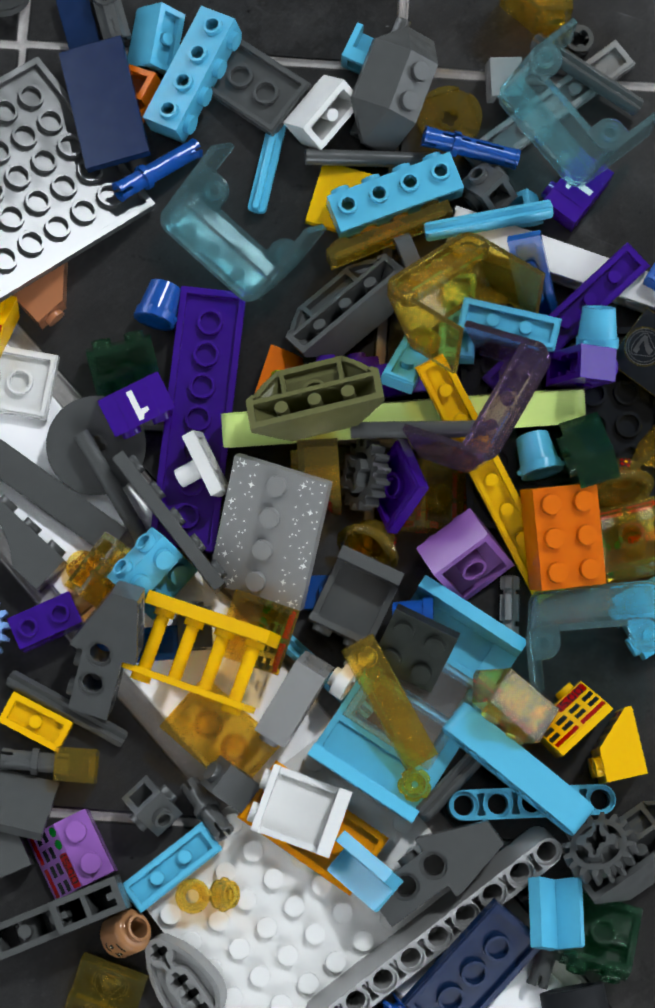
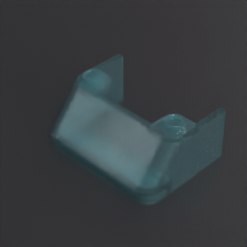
M573 17L531 50L502 84L498 99L501 107L562 179L573 187H582L650 136L655 126V112L630 131L620 121L613 118L602 119L593 127L585 121L550 80L561 67L562 54L560 51L572 41L578 23Z
M231 142L211 145L163 209L160 217L161 226L168 235L238 298L246 302H252L262 298L296 268L327 228L323 224L306 228L295 242L288 238H282L273 242L268 250H266L220 209L229 196V186L226 180L216 171L235 146Z
M655 581L615 582L536 591L530 597L528 603L526 634L531 695H538L544 690L542 660H548L559 652L561 647L560 631L628 626L629 639L637 650L655 652Z

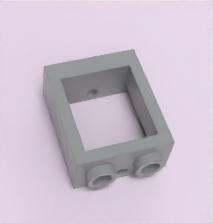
M306 650L293 664L254 729L260 733L259 738L272 747L279 745L284 748L295 735L335 667Z

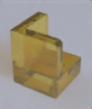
M56 747L53 781L97 784L100 750Z

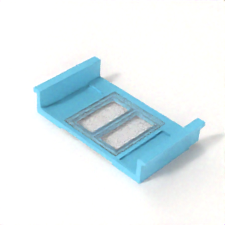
M427 575L424 576L410 600L423 599L426 595H430L434 598V621L460 633L432 692L430 693L369 662L317 742L314 743L307 754L411 824L420 812L416 809V806L435 787L460 748L444 734L441 728L463 702L482 713L487 705L486 700L489 702L486 694L490 698L492 697L478 686L474 679L494 695L509 669L528 643V640ZM474 684L482 690V694L474 688ZM474 690L482 696V700L474 694ZM474 698L480 702L481 707L476 705Z

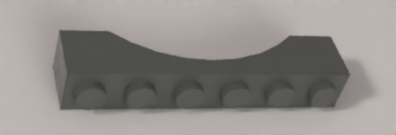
M3 494L0 497V526L5 533L10 548L12 567L41 593L68 565L62 558L66 552L53 539L46 543L38 535L42 529L29 517L24 521L14 513L18 507Z

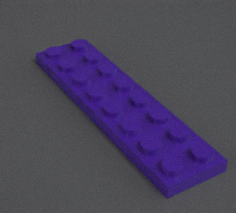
M181 286L168 393L176 408L169 410L172 417L164 420L157 485L166 496L162 499L165 506L169 510L175 507L186 521L182 528L189 537L195 533L207 548L203 552L214 553L223 496H210L202 478L186 487H182L175 476L174 470L193 460L182 436L192 430L203 432L225 477L229 448L223 447L221 414L233 412L247 293ZM153 514L151 527L166 537L178 550H181Z

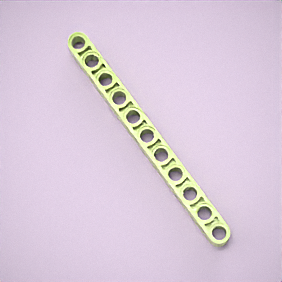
M585 388L468 396L479 419L487 420V430L586 422ZM428 398L385 401L362 422L442 420L431 399ZM247 411L221 414L224 448L351 440L350 428L296 441H288L252 433Z

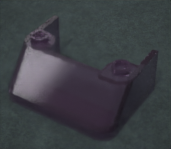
M467 320L464 327L479 355L504 363L499 371L498 383L464 441L459 442L405 424L402 429L420 458L461 472L475 471L500 453L551 364V356L543 343Z

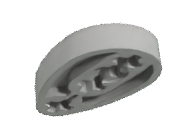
M161 933L149 941L145 948L147 971L151 985L163 1008H198L204 1002L209 1008H224L227 999L224 979L202 953L184 940L168 933ZM165 946L168 951L161 956L157 950ZM185 974L188 980L181 984L178 978ZM196 988L199 994L191 998L188 992Z

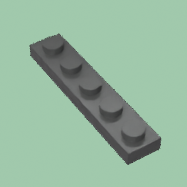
M123 450L112 458L114 464L213 592L218 594L227 587L223 580L227 574L216 560L210 563L202 553L207 549L195 533L189 537L182 528L186 521L175 507L169 510L165 506L162 499L166 496L157 483L153 480L148 484L141 473L145 471V468L133 454L128 458Z

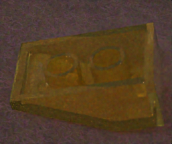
M213 684L211 692L229 697L216 684ZM192 692L186 695L159 726L205 768L211 762L216 761L221 755L252 778L280 748L279 745L272 747L259 738L260 733L254 730L258 722L247 712L242 710L240 717L220 710L223 703Z

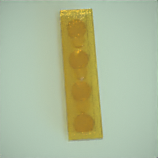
M448 199L442 202L433 200L424 204L420 211L410 215L407 212L398 214L388 224L380 227L378 225H371L363 229L360 235L351 239L342 237L333 241L330 247L326 248V259L330 269L334 270L393 246L394 237L408 232L411 237L424 233V224L426 222L452 217L453 210Z
M369 634L342 649L343 656L404 768L410 771L437 755L438 753L374 635Z

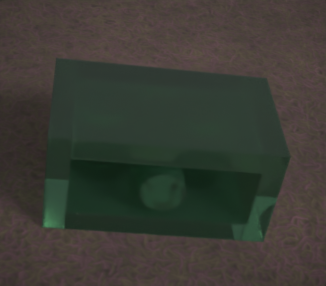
M598 412L559 423L562 437L556 438L562 458L566 457L564 460L570 478L576 476L581 489L620 477L615 451Z

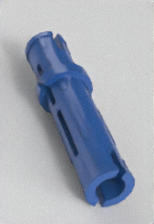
M426 125L421 139L422 147L433 148L443 152L450 151L452 157L459 155L504 166L512 170H516L520 160V149L462 135V132L457 130L449 132Z
M191 138L186 143L149 164L138 165L134 168L133 173L112 183V190L119 189L118 192L114 193L121 202H124L127 198L143 189L150 190L155 186V182L195 159L201 158L203 150H195L201 147L196 139Z

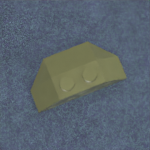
M341 355L276 371L260 386L254 395H251L246 400V407L252 433L296 441L358 426L385 401L378 368L369 367L359 361Z

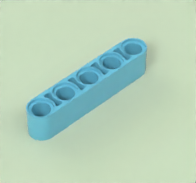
M463 702L441 728L449 739L568 835L574 836L595 810L594 806L584 796L469 704Z
M570 785L590 803L591 795L595 790L604 792L607 797L605 807L600 810L595 808L591 816L599 815L600 812L608 814L616 804L615 793L607 785ZM511 788L460 790L455 792L447 802L448 813L458 821L546 818L538 810L532 813L526 811L522 805L523 798ZM494 794L502 796L506 802V807L500 814H494L488 807V800ZM459 796L468 797L472 803L470 813L465 816L459 815L454 809V801Z

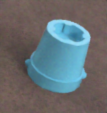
M603 305L582 306L576 345L583 343L619 349L616 307Z
M547 430L531 431L516 439L520 463L517 475L521 476L523 481L541 480L563 470L565 462L558 457Z

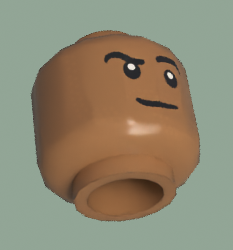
M125 909L107 917L100 929V940L103 948L115 958H126L144 950L151 939L149 922L136 909Z

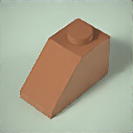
M68 262L12 295L17 297L18 305L42 330L47 325L50 327L54 326L64 315L63 310L66 309Z

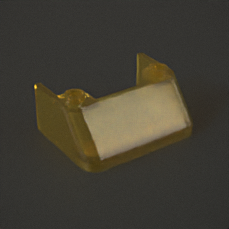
M466 232L458 234L392 276L388 281L387 296L409 345L417 352L454 374L458 371L464 328L449 320L448 317L462 308L464 297L503 306L509 303L518 309L539 313L546 273L481 235Z

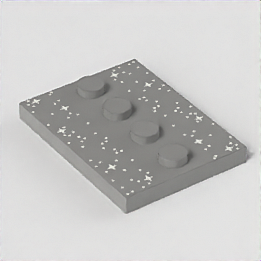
M236 454L233 460L212 561L216 560L227 574L223 578L227 586L225 588L297 611L304 609L333 481L245 454Z

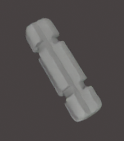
M504 575L500 578V590H503V594H500L499 621L519 634V626H516V622H519L520 595L516 594V590H520V578L515 575Z

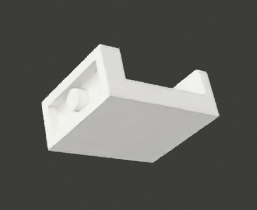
M274 764L272 770L266 768L259 788L264 790L260 803L253 801L247 817V821L252 822L250 829L329 858L353 792L335 787Z

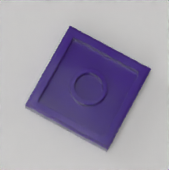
M397 438L387 453L390 456L387 463L389 468H391V472L387 474L386 479L390 482V485L385 486L384 492L386 497L379 498L380 506L377 508L387 533L398 534L429 489L408 440Z

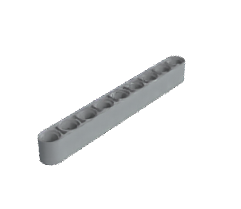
M534 826L529 828L494 855L463 893L456 897L452 890L448 891L313 996L307 1003L306 1008H372L444 952L493 898L504 905L528 886V878L541 876L554 866L562 855L560 842L544 827ZM546 842V844H545V846L543 847V849L537 851L538 848H539V846H540L542 843ZM519 863V866L517 867V869L514 870V871H512V872H510V871H511V868H512L515 864ZM493 884L489 891L483 893L487 886ZM465 906L462 912L456 914L460 907ZM438 927V930L435 933L429 935L430 931L433 928ZM411 948L407 955L401 956L405 950ZM384 970L380 976L374 977L378 971ZM357 991L353 997L346 999L350 993Z

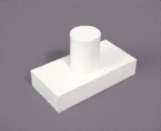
M192 430L186 433L182 438L193 460L174 470L178 482L182 487H186L202 478L210 496L222 497L227 493L228 483L203 432Z

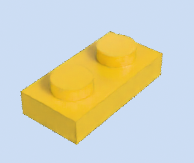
M13 691L0 715V723L59 753L74 725V722Z

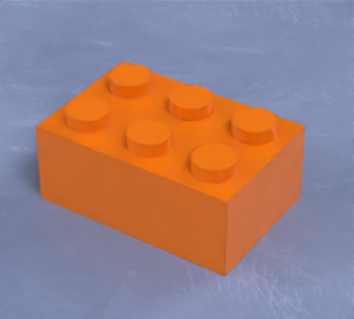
M597 482L520 489L529 590L548 591L607 584Z

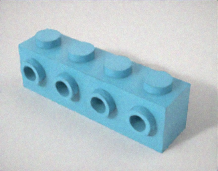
M204 6L200 7L143 115V119L151 131L183 144L188 136L194 133L203 107H206L211 101L213 94L211 87H214L217 80L224 76L230 55L238 49L241 43L242 32L235 18Z
M450 151L444 154L433 152L423 157L422 162L414 165L403 163L394 167L389 174L383 176L373 174L362 179L361 184L349 188V185H342L333 189L330 192L331 195L327 196L326 206L341 241L462 197L464 185Z

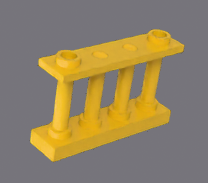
M149 590L145 603L156 607L154 610L156 618L138 666L122 662V668L132 671L130 678L146 684H150L151 678L212 699L223 703L220 710L239 717L242 710L254 714L256 708L242 703V699L259 652L264 651L265 646L277 649L281 636L270 630ZM176 614L185 617L183 624H186L169 674L165 676L151 671L169 619L173 620ZM204 625L215 628L214 634L216 638L199 685L196 687L182 682L181 679L198 632L203 630ZM237 635L246 638L244 645L247 647L230 695L227 698L213 693L211 690L229 640L233 641L234 636Z

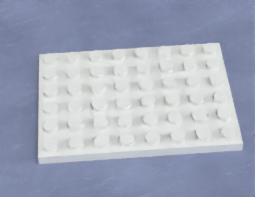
M319 737L283 764L292 771L353 792L347 810L389 838L377 855V858L393 872L401 867L398 860L414 849L417 854L422 851L415 839L418 836L432 833L418 815L412 824L309 757L307 754ZM227 806L221 812L234 827V831L231 835L226 830L223 831L227 838L218 842L223 849L146 910L163 933H168L184 940L196 948L219 971L224 979L227 990L224 1008H306L307 1003L313 996L451 889L447 886L392 927L380 910L374 912L355 894L352 893L349 896L264 835L251 830V826L237 817L239 812L231 806ZM430 855L425 859L424 866L429 873L437 874L444 869V862L439 856ZM410 876L400 877L404 882L398 887V890L403 894L413 893L416 890L414 879Z

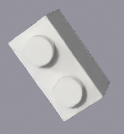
M323 75L284 120L283 124L302 145L322 150L354 113L350 99L353 92L352 88L344 79Z

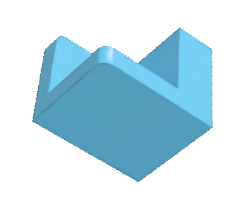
M358 22L341 55V67L360 74L374 38L364 34V25Z

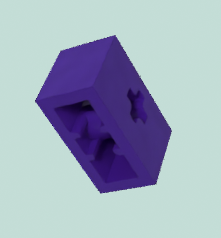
M581 343L548 353L546 387L561 389L585 388L587 390L614 383L618 372L617 349Z
M70 591L7 618L19 649L24 653L78 630L85 622L77 602Z

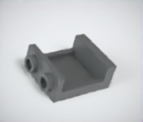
M343 545L316 605L308 617V621L313 623L311 629L326 637H330L334 633L344 638L342 644L358 652H361L363 647L369 650L405 573Z

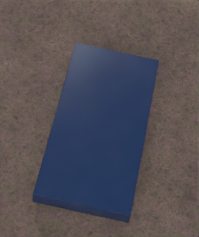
M121 35L60 52L61 66L87 172L91 173L150 156L148 140Z
M493 898L401 1000L408 1008H487L541 949L530 947V928L498 900Z

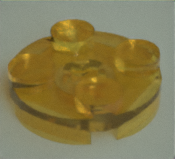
M438 87L429 92L425 98L417 120L419 133L422 136L427 125L443 131L454 132L457 130L462 132L464 136L476 139L482 123V110L477 99L472 94L459 90V87ZM445 112H450L451 116L457 115L458 120L454 122L453 126L442 123L441 120L444 119Z

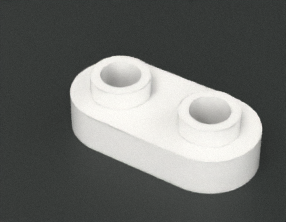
M364 647L361 652L352 650L343 664V669L337 667L327 681V684L331 686L329 694L340 701L343 700L372 659L374 653Z

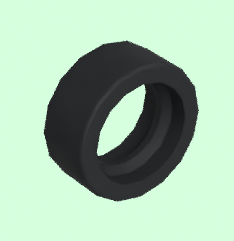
M601 981L564 986L539 994L542 1008H609L605 986Z

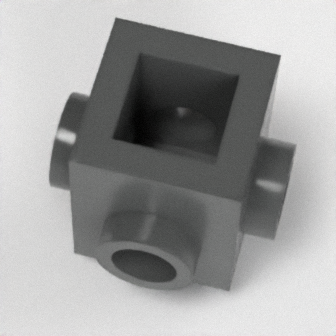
M481 162L462 180L464 185L463 191L466 194L463 198L468 206L476 212L479 209L489 211L507 207L518 195L509 182V176L499 166L493 168Z
M147 775L121 798L133 812L130 819L143 832L149 828L157 837L183 814L174 804L178 797L165 784L159 788Z

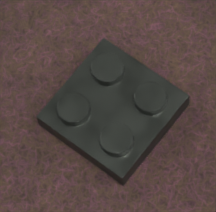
M398 603L370 664L431 693L460 633Z

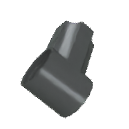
M92 0L103 40L121 35L124 43L132 39L121 0Z

